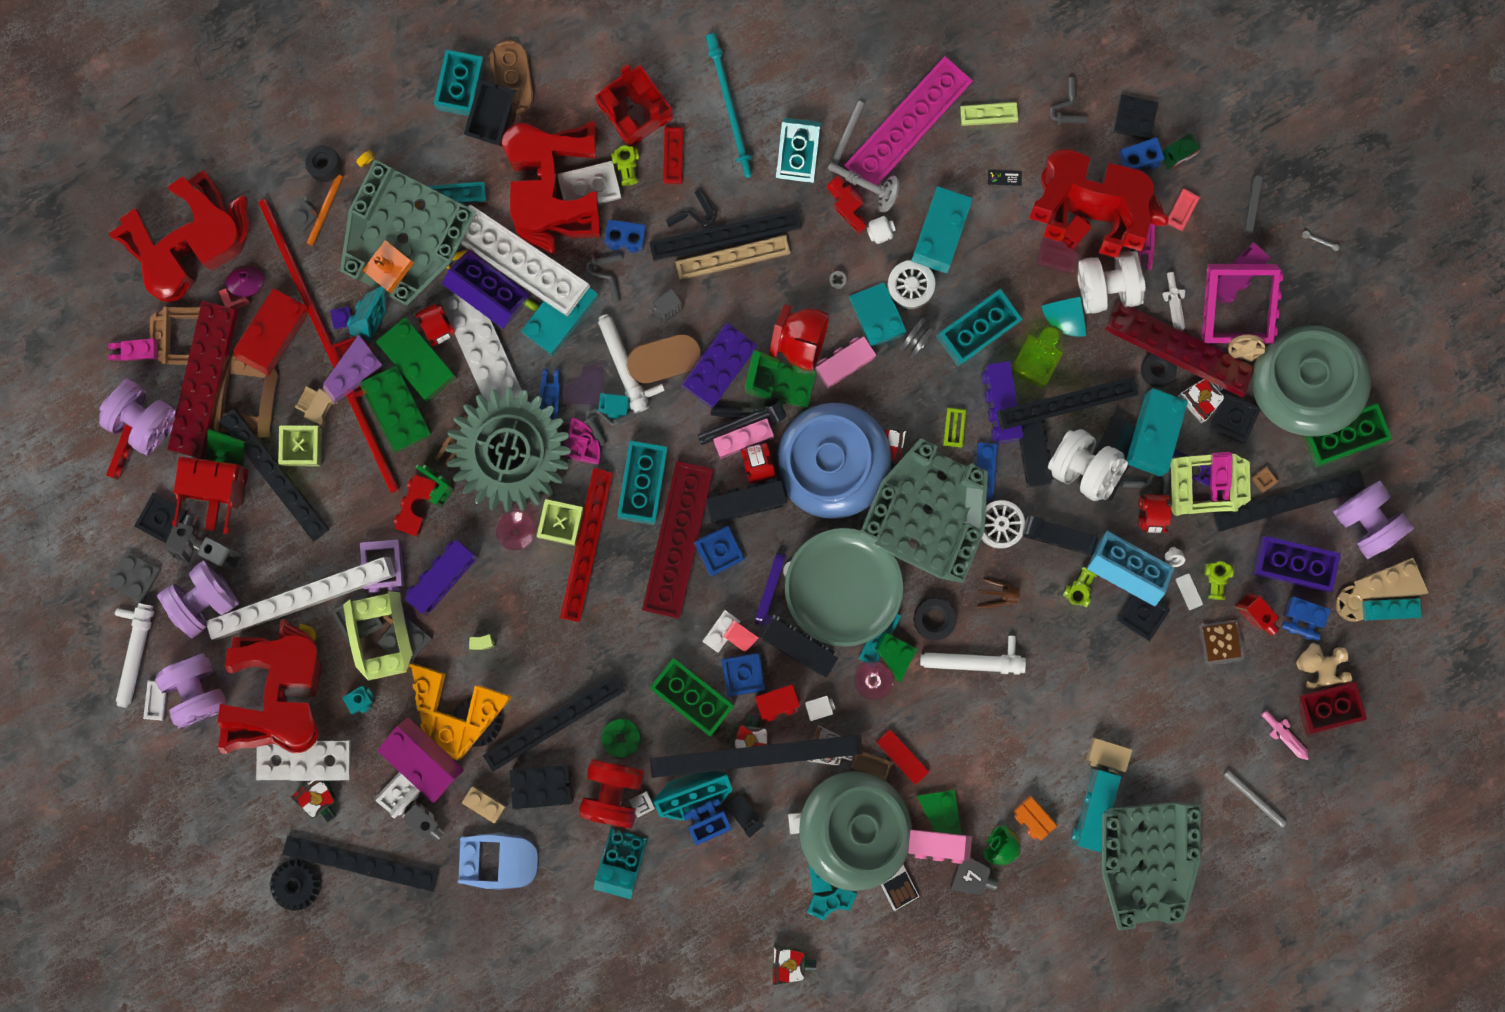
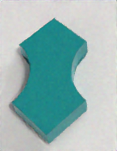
M837 888L832 894L826 896L814 894L806 913L824 921L835 910L843 909L850 911L858 893Z

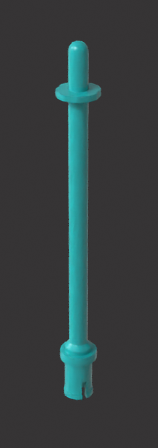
M711 33L705 37L709 48L708 55L715 63L738 149L739 158L736 159V163L742 164L745 177L750 178L752 173L749 161L752 160V155L746 154L721 60L723 50L720 49L717 33Z

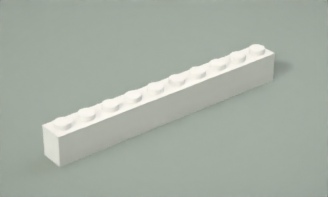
M382 557L205 622L211 640L222 639L396 576L391 558Z

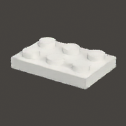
M612 161L557 174L563 200H576L590 192H597L598 204L622 199Z

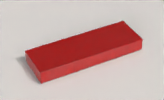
M664 127L663 184H682L683 127Z
M890 729L876 741L878 746L914 785L929 773Z

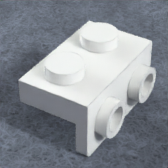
M399 772L374 799L393 818H396L397 815L399 816L405 811L406 806L411 801L418 798L420 791Z

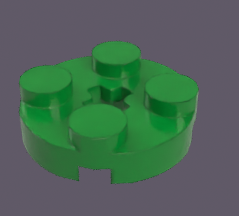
M618 719L607 724L602 732L601 741L604 749L610 755L624 758L632 755L638 749L640 734L633 722ZM624 733L626 735L624 737L626 742L617 743L618 738L616 735Z

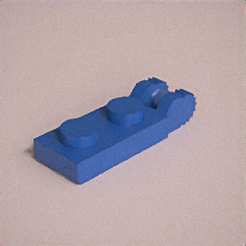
M543 369L542 383H540V396L542 397L540 408L544 410L552 405L554 411L550 418L553 420L559 417L560 370L555 369L554 383H547L548 370Z

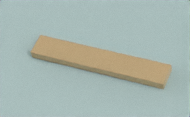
M786 235L675 262L681 281L789 255L790 249Z

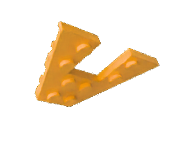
M409 663L414 678L413 689L416 692L417 711H420L422 724H420L421 730L452 759H462L512 696L475 685L467 721L437 711L446 674L415 663Z

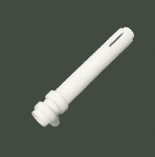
M609 314L602 315L598 318V324L626 390L625 395L630 400V408L635 413L645 411L649 408L647 398L665 391L664 387L660 384L644 391L639 382L628 374L626 368L628 355L613 318Z
M138 603L134 612L119 608L115 611L116 616L132 619L131 626H133L116 697L117 706L128 708L132 702L147 633L151 629L152 622L150 620L155 612L153 611L154 606Z
M1008 636V655L983 656L925 652V654H921L920 666L938 669L1001 672V674L1011 672L1014 675H1020V673H1025L1026 659L1015 655L1016 636Z

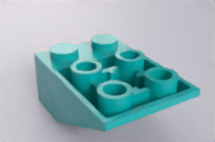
M610 828L595 878L594 889L631 899L648 838Z

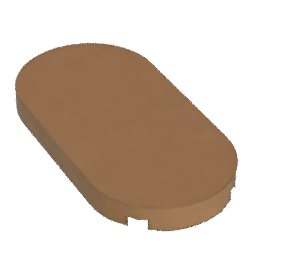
M511 40L502 41L496 45L490 54L492 79L494 84L521 93L514 116L525 113L533 102L528 56L526 50L517 42Z
M674 335L635 347L627 358L626 368L628 374L636 381L652 383L689 372L700 358V348L692 337L688 335Z

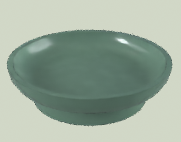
M1305 325L1288 329L1274 337V343H1267L1265 345L1264 354L1258 356L1254 364L1252 389L1261 411L1280 428L1303 436H1323L1345 428L1361 414L1370 395L1371 376L1364 354L1350 338L1331 328Z
M839 528L817 534L799 548L787 570L785 595L788 608L794 620L811 637L833 646H855L874 639L892 623L901 605L903 580L900 567L893 555L872 546L861 535L859 530Z
M859 771L843 772L833 775L820 783L808 797L800 818L799 833L801 847L811 868L827 883L849 891L869 890L887 882L903 866L908 856L912 821L905 801L891 784L870 773Z

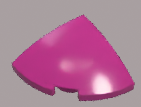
M573 417L568 430L569 437L565 440L564 446L571 449V453L561 455V457L599 464L600 448L598 440L595 441L591 434L592 430L585 423Z

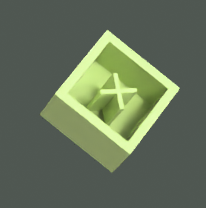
M279 426V465L321 466V427Z
M545 499L537 537L576 546L584 508Z

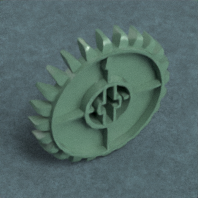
M511 387L506 389L504 398L500 397L496 389H492L490 393L491 401L488 402L485 397L479 394L476 396L479 406L477 409L470 404H465L463 408L469 416L467 418L462 416L454 417V421L461 426V429L448 431V436L456 439L457 444L448 445L445 447V450L450 453H457V457L449 461L447 466L460 467L461 471L453 477L454 482L464 479L468 481L462 491L464 494L474 489L478 491L475 498L476 504H479L487 496L490 498V510H494L500 500L503 501L505 512L511 510L513 501H517L518 506L523 511L527 506L526 498L530 497L536 505H539L541 502L539 491L542 490L549 496L553 494L552 487L549 484L550 480L555 483H562L563 479L556 470L568 469L569 467L567 462L560 459L561 455L571 453L569 447L561 446V441L567 439L569 433L558 432L557 428L564 420L563 418L553 420L550 418L554 411L552 405L544 410L540 408L542 403L541 396H537L532 402H529L528 391L525 389L520 393L519 398H514V392ZM506 432L503 441H500L498 444L492 443L493 438L497 434ZM512 432L515 434L511 449L516 450V452L509 455L506 467H502L501 464L505 451L501 450V446L505 447L507 445L510 433ZM519 436L526 446V452L522 451L521 454V447L517 445ZM496 447L495 453L499 455L497 463L492 458L490 448L494 449ZM519 454L525 458L519 466L510 468L512 460H515Z

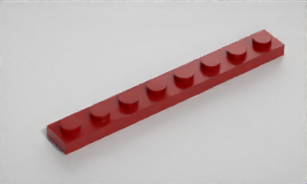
M593 468L560 614L561 619L580 623L613 476L612 472Z

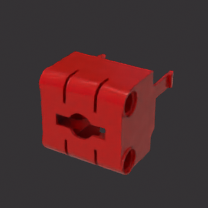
M627 64L620 69L622 76L596 94L595 101L625 144L629 147H634L651 133L668 124L673 119L672 108L642 66L639 65L630 70V66ZM628 96L634 104L642 106L644 111L643 117L647 121L643 126L637 120H633L627 115L628 107L623 100Z
M180 456L177 462V473L173 491L178 500L175 520H172L173 526L178 527L182 502L189 498L209 501L205 530L215 531L219 503L228 504L224 534H229L232 508L238 509L239 506H242L248 469L238 464Z

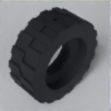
M932 598L925 600L917 607L913 621L917 632L923 638L937 641L948 637L954 631L957 616L949 602L944 601V599ZM931 610H938L944 615V624L938 629H932L926 624V615Z

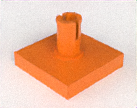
M385 240L362 271L389 293H392L414 262Z

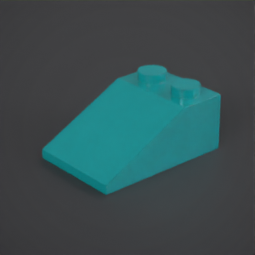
M784 117L781 128L776 178L814 183L822 122Z
M884 283L849 296L865 339L871 348L906 334V329Z
M383 287L365 294L363 300L360 299L356 305L357 311L354 316H350L347 323L349 334L356 337L359 335L361 339L369 343L372 341L387 312L385 289Z

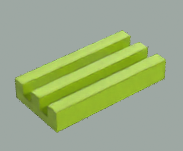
M947 408L943 446L963 447L965 409ZM951 412H954L951 442H948ZM958 413H962L959 443H955Z

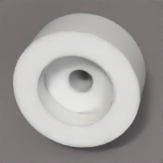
M1171 547L1165 554V561L1173 567H1179L1185 562L1184 553L1176 547Z

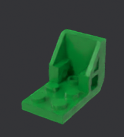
M753 350L745 384V393L764 399L778 397L781 403L808 409L816 371H806L793 365L780 363L774 357Z

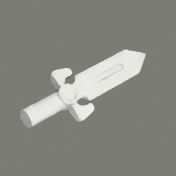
M1174 272L1167 273L1169 292H1164L1162 296L1165 301L1169 300V295L1171 296L1169 304L1173 327L1183 332L1185 322L1181 299L1185 297V290L1177 289Z

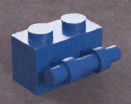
M1289 597L1283 616L1290 618L1291 621L1290 623L1283 621L1281 628L1288 630V633L1303 635L1305 639L1319 641L1321 634L1314 632V628H1325L1331 609L1297 597ZM1298 621L1307 624V628L1298 626Z
M719 798L712 801L709 799L705 801V804L697 808L692 807L683 814L685 821L691 818L694 820V823L688 825V829L696 846L732 830L724 809L718 812L715 811V807L721 805ZM709 811L710 815L700 820L699 815Z

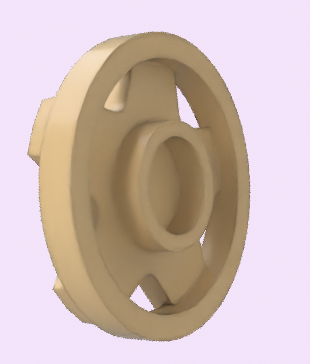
M1242 335L1230 341L1228 351L1233 358L1250 362L1264 354L1265 343L1258 336Z
M1348 586L1338 593L1335 606L1338 614L1343 619L1357 622L1363 620L1362 601H1372V599H1361L1356 586ZM1353 589L1351 594L1345 593V591ZM1340 600L1344 604L1342 608H1340ZM1353 614L1356 619L1349 618L1347 615Z

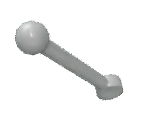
M1308 231L1302 233L1304 239L1310 238L1331 247L1334 251L1340 249L1338 244H1331L1312 236Z

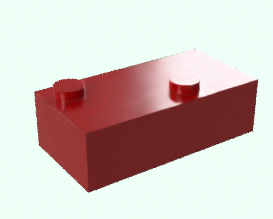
M273 288L234 348L235 359L269 376L308 316L307 306Z
M792 684L755 697L762 720L766 719L767 722L777 719V715L784 712L786 716L796 713V708L800 707Z

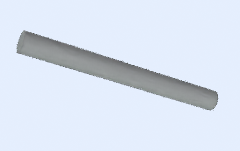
M861 101L857 102L831 160L836 165L840 161L865 105Z
M1230 770L1224 773V776L1281 828L1286 825L1287 822Z

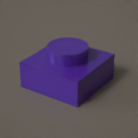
M350 307L330 310L334 330L348 328L347 323L351 316Z

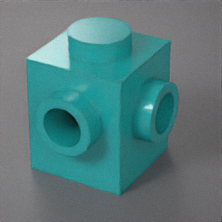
M600 393L598 412L608 414L610 418H619V415L626 416L630 406L628 396Z
M361 686L342 697L351 714L358 712L363 714L372 708L371 705L375 703L373 700L375 698L374 693L370 687L366 688V686Z

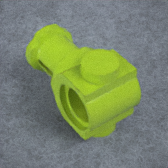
M626 145L620 146L611 153L613 164L617 163L618 170L622 173V186L634 185L639 182L634 170L637 166L636 160L639 159L638 150ZM624 152L630 154V157L626 160L620 158Z
M1222 561L1205 564L1204 574L1207 575L1209 578L1208 582L1211 583V592L1208 595V599L1225 600L1224 586L1228 584V578L1233 577V566ZM1217 565L1221 566L1223 569V574L1221 576L1215 573V567Z
M1082 567V573L1078 581H1074L1072 586L1067 585L1063 596L1072 605H1080L1087 608L1092 599L1090 597V585L1094 577H1097V574ZM1075 591H1079L1082 595L1079 602L1073 599Z

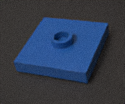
M729 525L693 542L710 577L745 560Z
M760 653L721 659L728 697L766 691Z

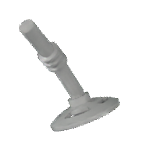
M832 162L828 166L829 170L844 177L846 181L854 185L858 184L876 193L878 196L877 207L880 212H887L894 204L899 191L898 177L890 176L883 185L877 186L861 178L859 174L851 170L847 171Z

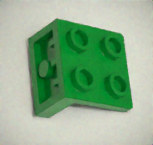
M423 464L422 467L416 465V469L440 484L438 488L435 487L431 491L429 501L442 508L454 490L450 487L452 483L440 475L438 478L435 477L436 472Z

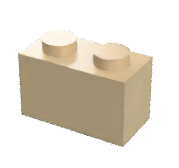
M1092 738L1086 760L1090 761L1091 766L1101 769L1103 765L1109 767L1108 771L1120 774V771L1126 772L1132 750Z
M476 786L471 787L462 804L494 824L498 822L507 805Z

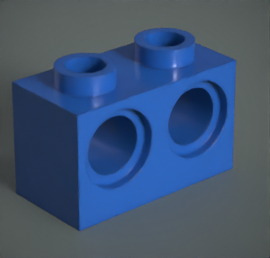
M1157 137L1121 149L1118 153L1122 166L1142 172V169L1148 167L1151 170L1161 166L1160 163L1165 159ZM1146 152H1153L1155 158H1148ZM1130 157H1133L1137 160L1136 165L1130 164Z
M608 220L604 240L605 246L612 250L625 248L628 252L638 253V250L643 251L646 225ZM619 232L621 236L619 239L613 240L611 239V234ZM632 235L640 237L639 241L635 243L631 242L629 238Z

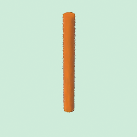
M338 175L332 182L306 242L311 246H314L343 176Z

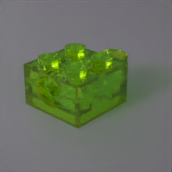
M1047 327L1041 332L1038 339L1029 335L1011 367L1012 373L1043 389L1063 355L1062 351L1054 348L1059 340V332L1053 327Z

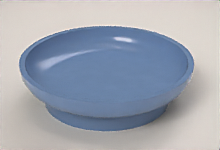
M824 403L802 412L785 429L777 448V474L779 481H782L784 492L800 509L821 518H845L863 511L873 503L881 481L891 470V449L884 430L867 412L845 403Z

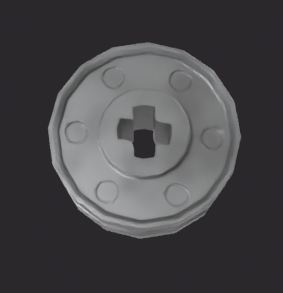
M923 317L911 330L899 349L903 353L910 347L912 351L909 358L912 360L924 348L936 329L934 325H931L927 330L923 329L926 323V319Z

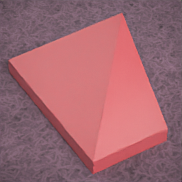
M733 621L723 637L744 652L758 639L757 636L736 621Z

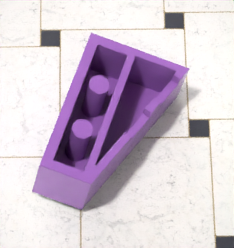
M359 335L323 384L324 391L334 403L359 387L362 381L373 377L382 369V364Z

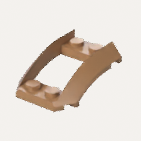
M163 307V310L159 313L156 312L150 317V339H158V360L162 364L187 365L189 355H170L171 318L198 319L200 307Z
M232 354L226 363L213 418V430L219 433H228L219 420L229 413L225 412V402L230 374L265 378L259 416L241 415L258 437H270V422L272 420L274 395L279 375L274 368L271 374L267 376L235 359L234 354Z

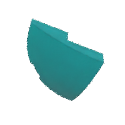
M1080 297L1041 306L1046 320L1052 327L1056 326L1062 330L1063 334L1068 336H1086Z

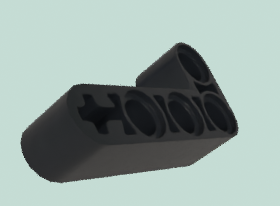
M1030 515L1025 517L1022 537L1093 556L1098 538L1095 535L1045 522L1042 518Z

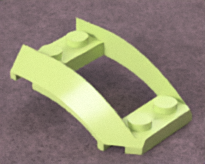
M1211 454L1173 458L1170 464L1172 504H1168L1171 506V511L1175 516L1204 512L1238 511L1241 505H1245L1251 500L1250 462L1236 454H1232L1230 500L1212 502L1211 500L1193 501L1192 466L1210 465Z
M388 591V594L356 601L348 600L343 604L355 666L366 679L373 680L407 672L413 652L408 637L401 593ZM392 614L400 652L364 660L356 622Z

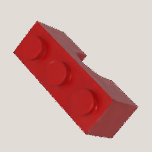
M418 475L410 478L407 485L409 491L407 496H403L400 503L402 507L400 514L397 513L393 522L395 525L394 529L419 538L425 519L415 514L414 506L419 500H430L431 497L429 495L435 487L438 488L439 484Z

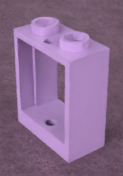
M400 540L360 543L361 565L368 563L367 551L394 549L396 581L375 583L363 589L369 590V593H378L382 588H388V591H399V587H405Z

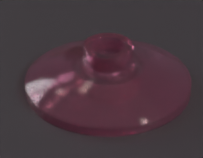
M508 513L497 524V539L502 546L509 550L524 549L534 538L535 529L533 522L523 513ZM515 528H518L520 531L518 535H513Z
M868 662L860 666L856 671L854 684L856 690L863 697L876 700L885 697L890 692L893 677L885 665L878 662ZM876 676L878 680L872 681L871 677Z

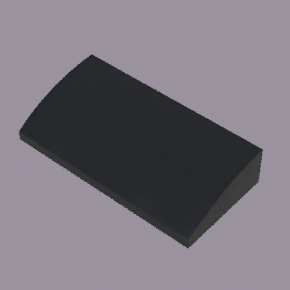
M1113 415L1093 455L1096 456L1104 447L1110 446L1121 451L1126 460L1136 426L1117 415ZM1127 465L1126 470L1114 487L1108 500L1112 501L1130 465ZM1083 475L1080 476V478H1079V480H1078V482H1077V483L1080 484V485H1081V481H1082Z

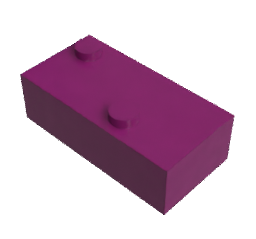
M408 717L396 726L377 750L433 804L446 793L464 771L454 759Z

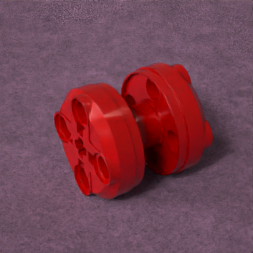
M591 759L588 766L587 779L601 782L602 785L599 799L583 797L582 803H580L579 817L601 824L632 829L636 817V808L622 805V798L625 788L641 789L644 770Z

